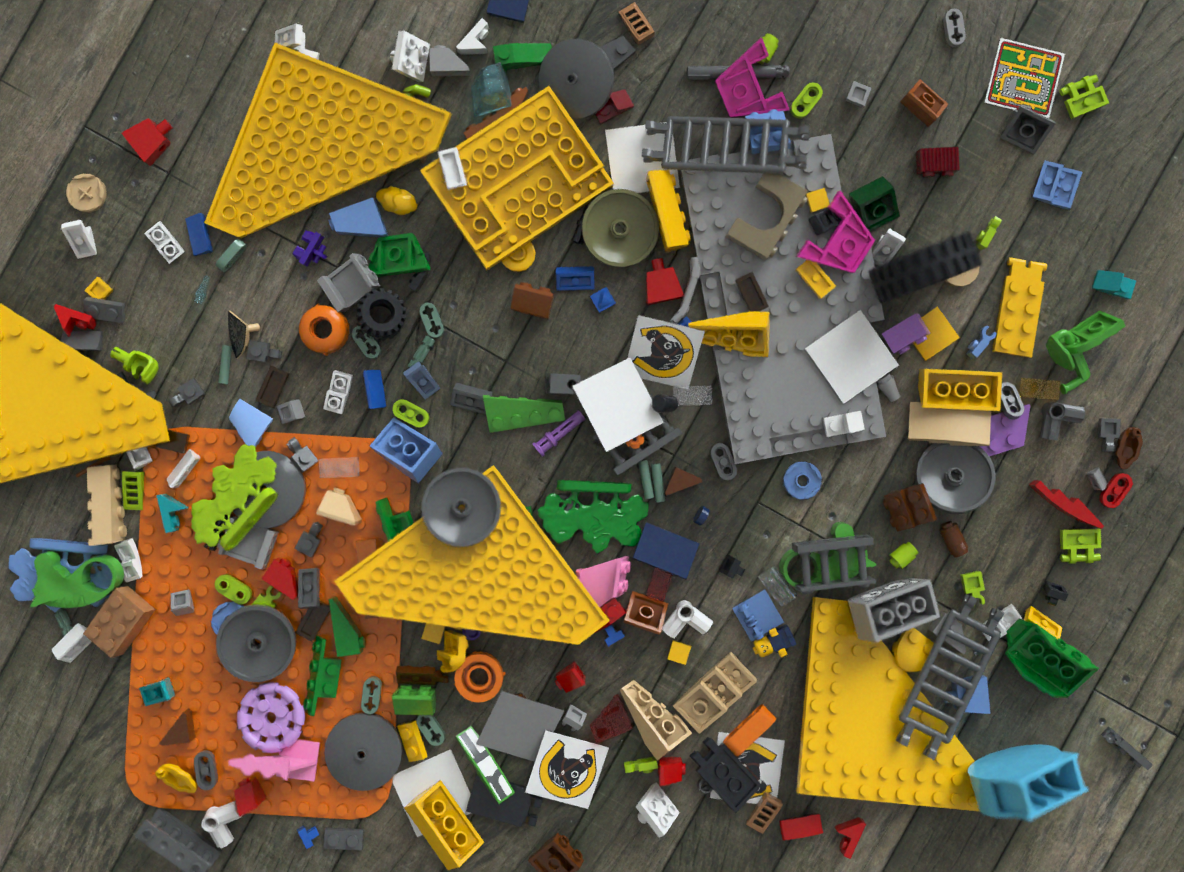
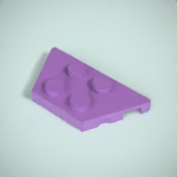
M1030 404L1024 405V413L1016 420L1007 418L1003 412L991 415L990 446H979L988 456L1024 446Z

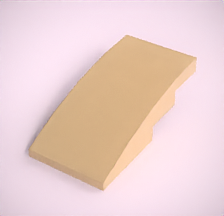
M910 402L909 441L949 443L950 446H990L991 411L922 408L921 402Z
M730 652L700 678L673 707L700 734L727 712V709L757 682V678Z

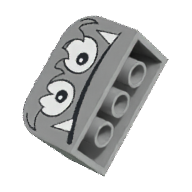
M901 579L848 599L857 637L865 641L878 642L940 617L931 580Z

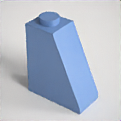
M373 197L329 213L331 217L328 220L332 231L335 230L338 234L367 237L388 236L379 208Z

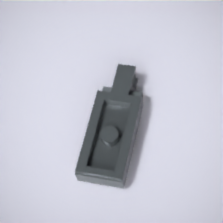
M1109 726L1101 734L1109 744H1116V748L1122 754L1126 755L1128 753L1131 755L1132 758L1130 760L1139 768L1143 766L1149 770L1152 767L1150 761Z

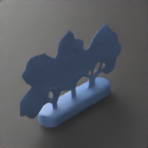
M30 538L29 544L30 548L42 550V553L48 550L63 552L61 565L66 567L71 574L86 560L91 559L90 556L92 554L104 555L108 550L107 544L88 546V542ZM23 548L17 551L15 555L9 556V569L19 576V579L15 580L12 587H10V591L18 601H32L35 597L32 589L37 582V572L34 565L36 557ZM68 552L82 553L84 561L78 566L69 565L67 562ZM94 562L92 566L96 573H90L91 582L96 585V588L108 589L112 582L111 570L102 562L99 564ZM97 566H101V571L98 570ZM109 596L95 603H92L91 605H93L94 607H98L105 601L106 598H109ZM47 606L50 610L54 612H57L60 609L56 607Z

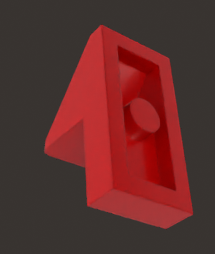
M57 304L54 305L58 319L68 337L71 335L75 325L84 330L87 328L95 329L97 323L93 316Z
M860 817L834 826L838 833L846 836L842 838L839 847L843 856L851 859L866 826L865 821Z

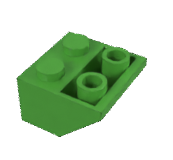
M401 685L392 695L395 715H434L436 711V688H431L430 685H421L420 688H412V685Z

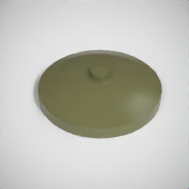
M614 189L602 193L591 202L583 216L582 237L588 251L598 261L609 266L628 267L642 261L653 250L658 239L659 222L653 206L642 195L631 190Z

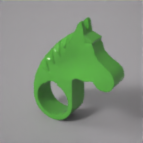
M836 522L831 527L833 538L855 536L853 528L844 522ZM850 547L846 551L848 578H853L859 574L858 554L855 547ZM790 549L782 556L779 569L783 579L795 587L796 584H803V581H792L788 576L787 567L789 561L794 556L799 555V553ZM836 549L829 550L830 581L841 579L839 551ZM865 550L866 567L876 566V563L868 559V552ZM811 552L809 557L815 567L813 575H810L811 583L822 582L820 554L818 552Z
M47 551L39 554L34 560L37 582L32 589L35 599L30 607L45 604L56 608H76L95 603L112 594L114 589L122 584L124 579L123 567L111 555H98L86 560L71 574L66 567L61 565V559L57 552ZM94 562H102L111 570L112 582L108 589L96 588V585L91 582L90 569Z

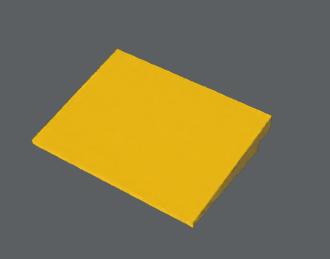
M550 86L456 146L466 186L447 189L439 158L420 170L486 271L614 185V182L603 168L604 165Z

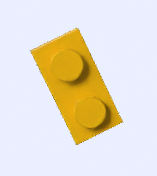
M806 260L796 269V272L819 299H822L836 287L815 262Z
M1032 606L1026 609L1024 621L1036 623L1057 639L1060 638L1061 626Z
M416 720L398 725L397 728L408 761L413 762L427 758L428 755Z

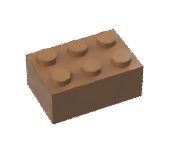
M129 586L115 588L83 634L110 658L123 655L156 609Z

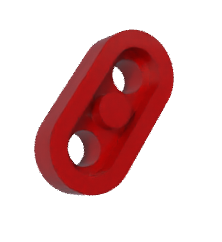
M1124 473L1115 474L1105 490L1100 494L1101 504L1107 508L1118 507L1132 488V478ZM1120 479L1122 480L1121 486L1118 485ZM1108 495L1111 496V500L1109 502L1107 501Z

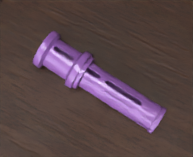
M578 410L551 433L546 432L542 439L537 443H532V445L543 457L546 451L553 446H557L561 438L585 421V417Z

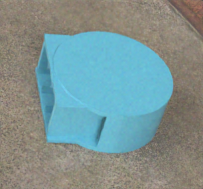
M1023 745L1007 748L979 758L969 766L968 773L980 812L990 817H1016L1031 820L1088 791V787H1084L1076 758L1079 757L1078 754L1060 751V749L1050 745Z

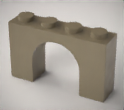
M763 173L755 188L777 201L781 209L779 224L769 230H760L737 217L726 235V238L763 260L774 256L778 249L775 245L778 240L783 241L788 232L785 230L787 225L793 224L798 216L795 213L798 207L802 208L808 199L805 197L808 192L807 190L780 174Z

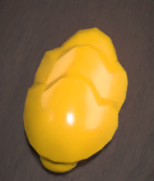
M390 186L380 189L376 193V199L381 203L383 209L388 212L405 215L417 209L418 205L414 196L404 189Z
M163 764L155 772L158 779H162L166 785L177 791L194 793L197 790V783L191 775L183 771L178 765Z

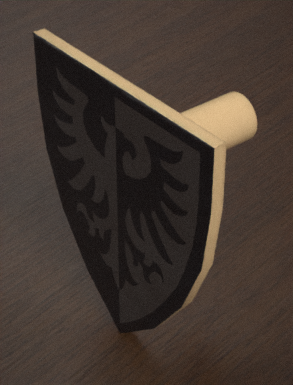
M228 311V330L236 359L243 354L245 347L248 346L250 332L259 331L260 326L258 323L247 325L233 312Z

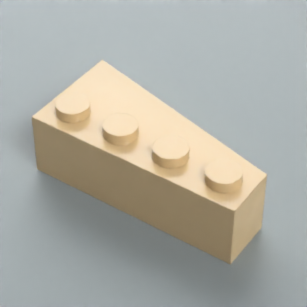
M117 464L87 467V492L91 494V498L88 501V510L92 514L91 521L88 522V530H92V539H88V546L124 541L127 536V528L123 522L125 510L121 505L123 492L121 487H119L121 475Z

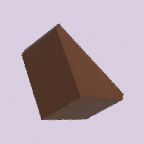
M675 467L664 493L666 496L699 484L702 482V479Z
M190 709L181 714L159 744L164 746L187 743L195 738L193 716Z

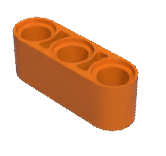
M761 704L724 739L723 743L737 757L776 721V717L764 704Z

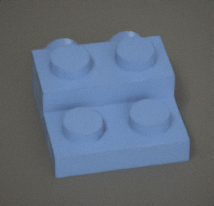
M775 109L770 110L768 113L759 114L758 112H752L749 116H745V118L786 120L784 111H777ZM762 127L750 128L749 144L752 154L760 153ZM770 127L768 152L780 150L782 128ZM790 139L788 142V149H790L791 146Z

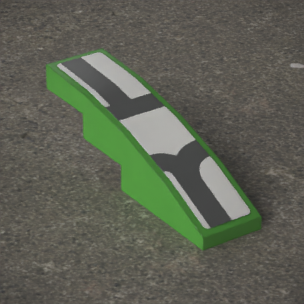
M470 726L455 736V739L465 751L466 757L476 769L477 775L500 805L515 794L487 747L476 744L479 736L474 728Z

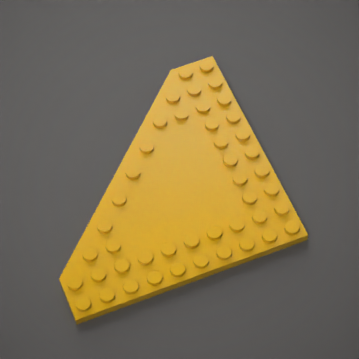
M274 43L204 223L239 238L250 235L437 151L452 114L381 84Z
M0 303V484L170 441L162 403L151 398L140 389L127 383L119 376L106 370L95 361L82 355L79 351L58 340L50 333L34 325V323Z
M494 465L482 474L491 480L499 493L501 513L495 529L486 539L467 547L445 544L432 535L422 517L334 581L356 612L360 614L578 645L609 622V619ZM459 505L458 510H460V512H463L465 506Z
M813 597L796 793L980 812L968 773L969 766L975 760L955 734L949 744L941 742L935 760L922 754L932 737L915 728L910 736L907 747L896 741L898 734L905 724L899 720V715L915 683L907 672L897 666L895 657L882 640L871 642L858 639L848 601ZM920 690L917 700L932 706ZM914 706L908 717L944 735L948 729V725L944 721Z

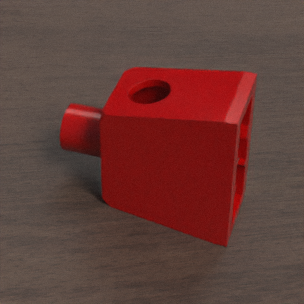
M148 118L123 131L121 134L143 162L151 166L171 144L165 134L172 130L173 127L166 119L156 125L155 122Z
M663 258L652 260L653 271L646 273L647 305L683 298L684 293L674 268H664Z

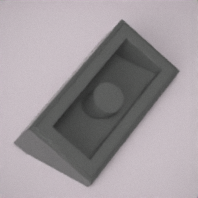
M63 330L61 341L75 350L102 351L103 331H72L68 337Z
M456 383L453 388L450 405L486 414L483 395H490L492 397V392Z

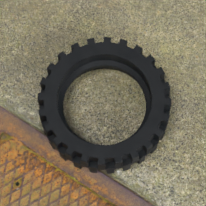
M966 232L870 269L868 273L879 302L884 303L982 265L971 232Z

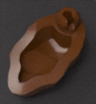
M1137 427L1125 429L1117 441L1118 446L1115 456L1118 466L1123 470L1128 469L1138 459L1143 440L1141 430Z

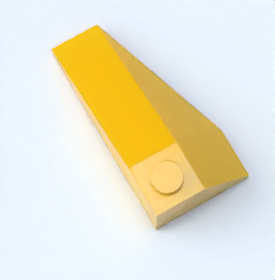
M745 312L690 322L688 325L689 328L705 331L702 344L723 346L727 351H732L733 349L743 352L742 355L752 357H768L769 312Z

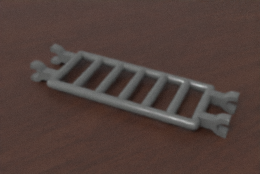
M669 116L666 123L646 121L645 129H647V135L659 133L665 134L663 151L642 149L643 162L659 161L663 169L783 174L786 171V167L806 169L807 155L787 156L789 138L809 141V126L790 127L789 120ZM674 124H685L681 162L669 161ZM693 125H704L700 163L688 162ZM712 125L723 126L719 163H708ZM731 126H743L739 164H727ZM751 127H762L759 165H747ZM770 127L782 128L778 166L766 165Z
M965 594L959 611L954 609L949 611L899 715V720L905 724L898 734L896 741L907 747L914 728L931 736L932 738L922 754L933 760L936 758L941 742L945 744L951 742L1001 637L1000 632L996 631L995 628L1002 619L1004 612L992 608L988 621L984 625L968 617L977 599ZM954 619L991 636L987 647L951 630ZM946 636L982 653L983 656L979 664L942 647ZM940 654L975 671L971 681L969 682L934 665L933 663L937 655ZM929 671L965 688L966 691L962 700L925 682ZM921 688L958 706L954 717L917 700ZM914 706L949 723L950 725L945 735L908 717L912 707Z

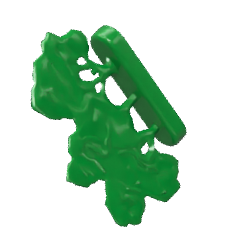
M557 480V489L560 491H570L572 495L562 500L555 493L549 494L546 497L545 505L537 511L539 517L543 519V528L551 534L552 539L557 544L569 540L579 529L583 531V539L587 543H591L593 550L598 554L608 547L612 537L619 541L621 545L636 546L642 533L636 523L648 516L649 503L644 502L643 498L639 495H633L627 501H622L619 498V493L627 494L631 492V483ZM593 492V503L591 505H582L578 501L579 493ZM599 493H614L610 504L600 501L598 499ZM571 501H574L573 507L569 511H565L564 508L567 503L571 504ZM560 502H564L562 507H559ZM576 503L579 504V509L575 507ZM617 503L621 504V509L617 508Z

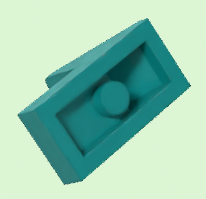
M1097 270L1092 289L1128 300L1132 297L1136 280L1123 277L1124 273Z
M168 494L156 495L165 533L179 530L180 521L179 517L175 515V511L189 507Z
M169 677L139 688L145 706L167 701L175 696Z

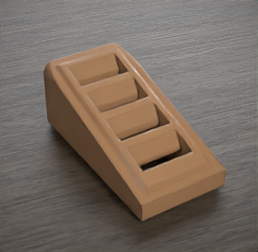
M635 2L618 12L637 45L654 36L653 28ZM634 9L635 13L626 17L625 14ZM636 16H638L639 19H637L636 21L630 23V20H631V19H633V18H635ZM640 22L643 24L638 28L634 29V26L639 24ZM645 28L646 31L639 35L637 33Z
M765 791L746 825L763 834L783 806L782 800ZM769 802L774 805L773 808L766 805V803ZM765 808L766 810L770 811V813L767 814L766 812L762 811V809ZM758 814L763 815L766 819L758 817ZM757 820L763 824L762 826H759L755 824L753 821Z

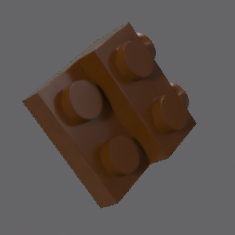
M924 483L895 490L884 495L883 505L885 509L890 511V523L892 527H896L897 532L937 520Z
M558 832L528 859V862L538 872H576L584 861L582 853L578 849L574 850L569 845L568 838L564 835L561 836Z

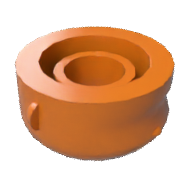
M319 303L307 310L299 323V335L304 345L310 350L322 353L325 356L340 350L347 342L350 333L348 320L344 314L337 312L331 306L320 305ZM321 321H329L332 326V332L327 338H319L316 334V326Z
M474 651L465 656L464 663L455 671L454 686L465 699L477 703L485 702L495 697L500 691L506 672H503L500 662L493 655L487 652ZM476 668H482L488 674V681L483 685L475 684L471 680L470 674Z

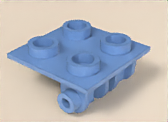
M765 589L732 608L751 641L763 638L764 634L771 628H776L784 623Z

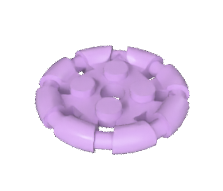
M267 682L260 684L256 689L252 688L240 702L242 704L241 708L237 711L238 730L241 729L243 740L255 750L260 749L263 753H277L283 751L285 747H290L297 741L302 733L300 731L301 727L305 723L304 706H301L298 700L300 698L295 691L286 685L283 687L276 682ZM277 693L281 694V699L276 698ZM264 694L266 699L261 700L259 695ZM290 703H292L294 708L291 712L287 707ZM249 707L254 708L252 714L248 713ZM269 712H273L276 715L274 723L269 722L267 719ZM291 721L294 722L293 728L289 727ZM250 724L254 729V731L250 732L248 727ZM282 734L284 737L281 741L278 738V735ZM263 736L268 737L266 742L261 741Z

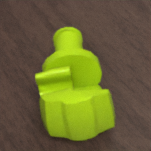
M119 347L113 348L116 352L112 350L110 357L124 363L123 369L125 371L132 372L136 380L139 379V374L142 372L141 380L146 385L151 383L159 369L158 362L154 358L136 350L127 353Z

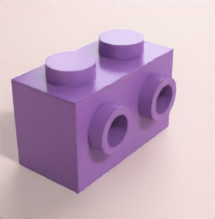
M916 313L882 333L893 354L900 353V355L909 351V346L915 342L918 345L926 341V336L931 334L921 316Z

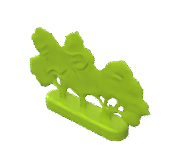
M244 444L239 448L234 456V468L229 469L225 465L213 468L215 480L212 483V491L216 494L215 499H202L192 505L191 514L193 518L191 520V528L196 532L194 539L197 544L205 542L209 547H214L218 544L219 533L223 530H228L221 538L220 545L226 551L232 550L276 501L278 494L274 489L266 488L260 492V486L275 480L277 464L270 457L256 460L257 453L254 445L248 446ZM253 483L257 485L256 489L252 486ZM249 495L256 496L252 503L245 508L247 497ZM239 508L243 513L234 524L230 523L231 512ZM217 520H222L226 523V525L222 524L221 526L215 525V522Z

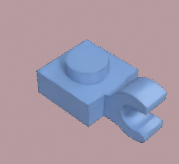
M984 326L980 330V339H975L968 346L970 350L966 355L971 359L978 358L988 346L989 341L996 337V332H993L990 336L986 335V330L989 326Z

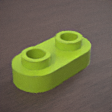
M807 84L797 96L790 109L794 117L799 119L806 117L820 100L823 90L819 84ZM810 91L815 93L814 97L809 96ZM798 106H801L803 108L802 112H799L797 110Z
M403 399L396 401L393 405L394 415L401 420L418 428L424 427L429 423L430 416L421 407ZM403 405L406 407V412L404 413L400 411V407ZM419 414L423 416V420L421 422L417 420V416Z
M229 574L221 575L215 581L216 590L237 604H245L252 598L251 588ZM223 581L227 583L226 588L222 587ZM239 591L243 593V598L238 596Z

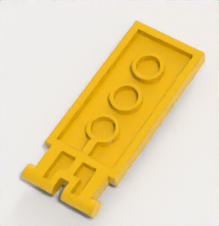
M1009 257L1007 260V265H1010L1009 276L1004 277L995 331L997 334L994 338L992 352L1031 358L1045 283L1041 282L1042 272L1046 271L1047 264L1029 261L1027 268L1026 260Z

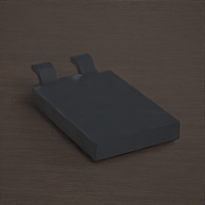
M707 737L703 744L710 751L702 757L699 752L694 750L689 756L699 765L695 771L734 813H737L762 785L724 743L718 746L712 738Z
M476 774L466 812L518 827L522 826V822L535 827L538 816L528 813L530 804L541 808L543 797L525 793V786L509 782L515 794L499 805Z

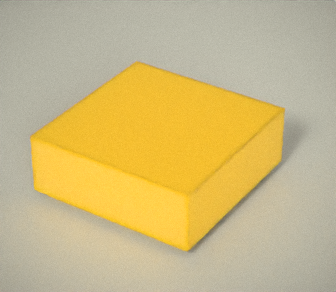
M825 188L805 195L808 198L807 203L811 213L826 209L830 204Z
M96 277L84 291L92 298L105 300L114 290L100 277Z
M672 640L667 659L686 665L691 646Z

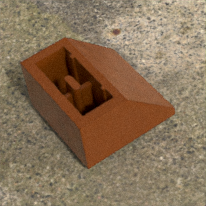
M520 282V285L515 284L511 310L549 320L554 295L550 289L539 287V290L531 287V284Z

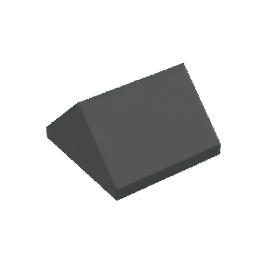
M1020 105L1011 113L1000 138L1035 154L1056 122Z

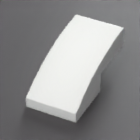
M133 538L118 542L114 547L122 561L121 565L124 570L125 582L140 579L142 577L141 560Z
M1012 604L1001 610L1004 612V615L995 628L996 631L1000 632L1001 637L1007 634V630L1019 618L1023 620ZM983 633L988 641H990L991 636Z

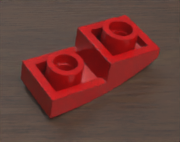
M817 813L779 821L784 841L823 833L820 814Z

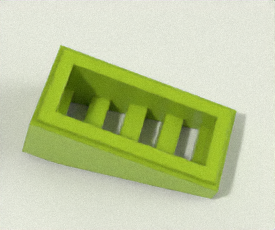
M122 471L124 509L143 510L145 472ZM130 478H137V482L130 481ZM130 485H137V489H130ZM130 493H138V497H132ZM129 500L138 501V504H129Z

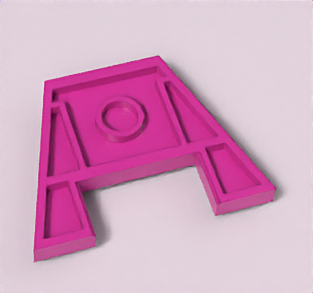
M762 38L756 41L715 80L729 117L746 116L752 112L763 114L773 109L777 111H790L783 92L764 99L752 68V64L769 57Z
M838 191L827 208L842 218L841 222L823 250L811 241L806 240L796 257L849 273H855L875 242V239L843 193Z

